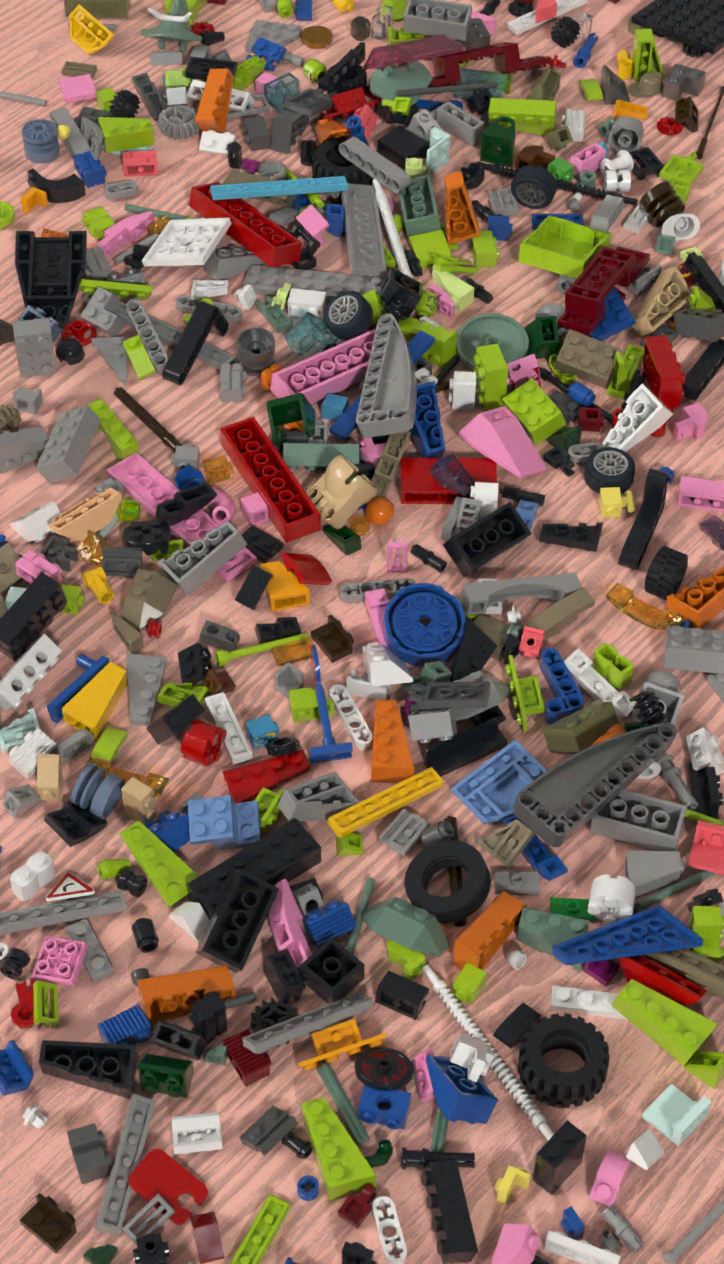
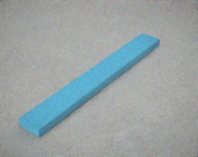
M345 176L210 186L213 200L348 191Z

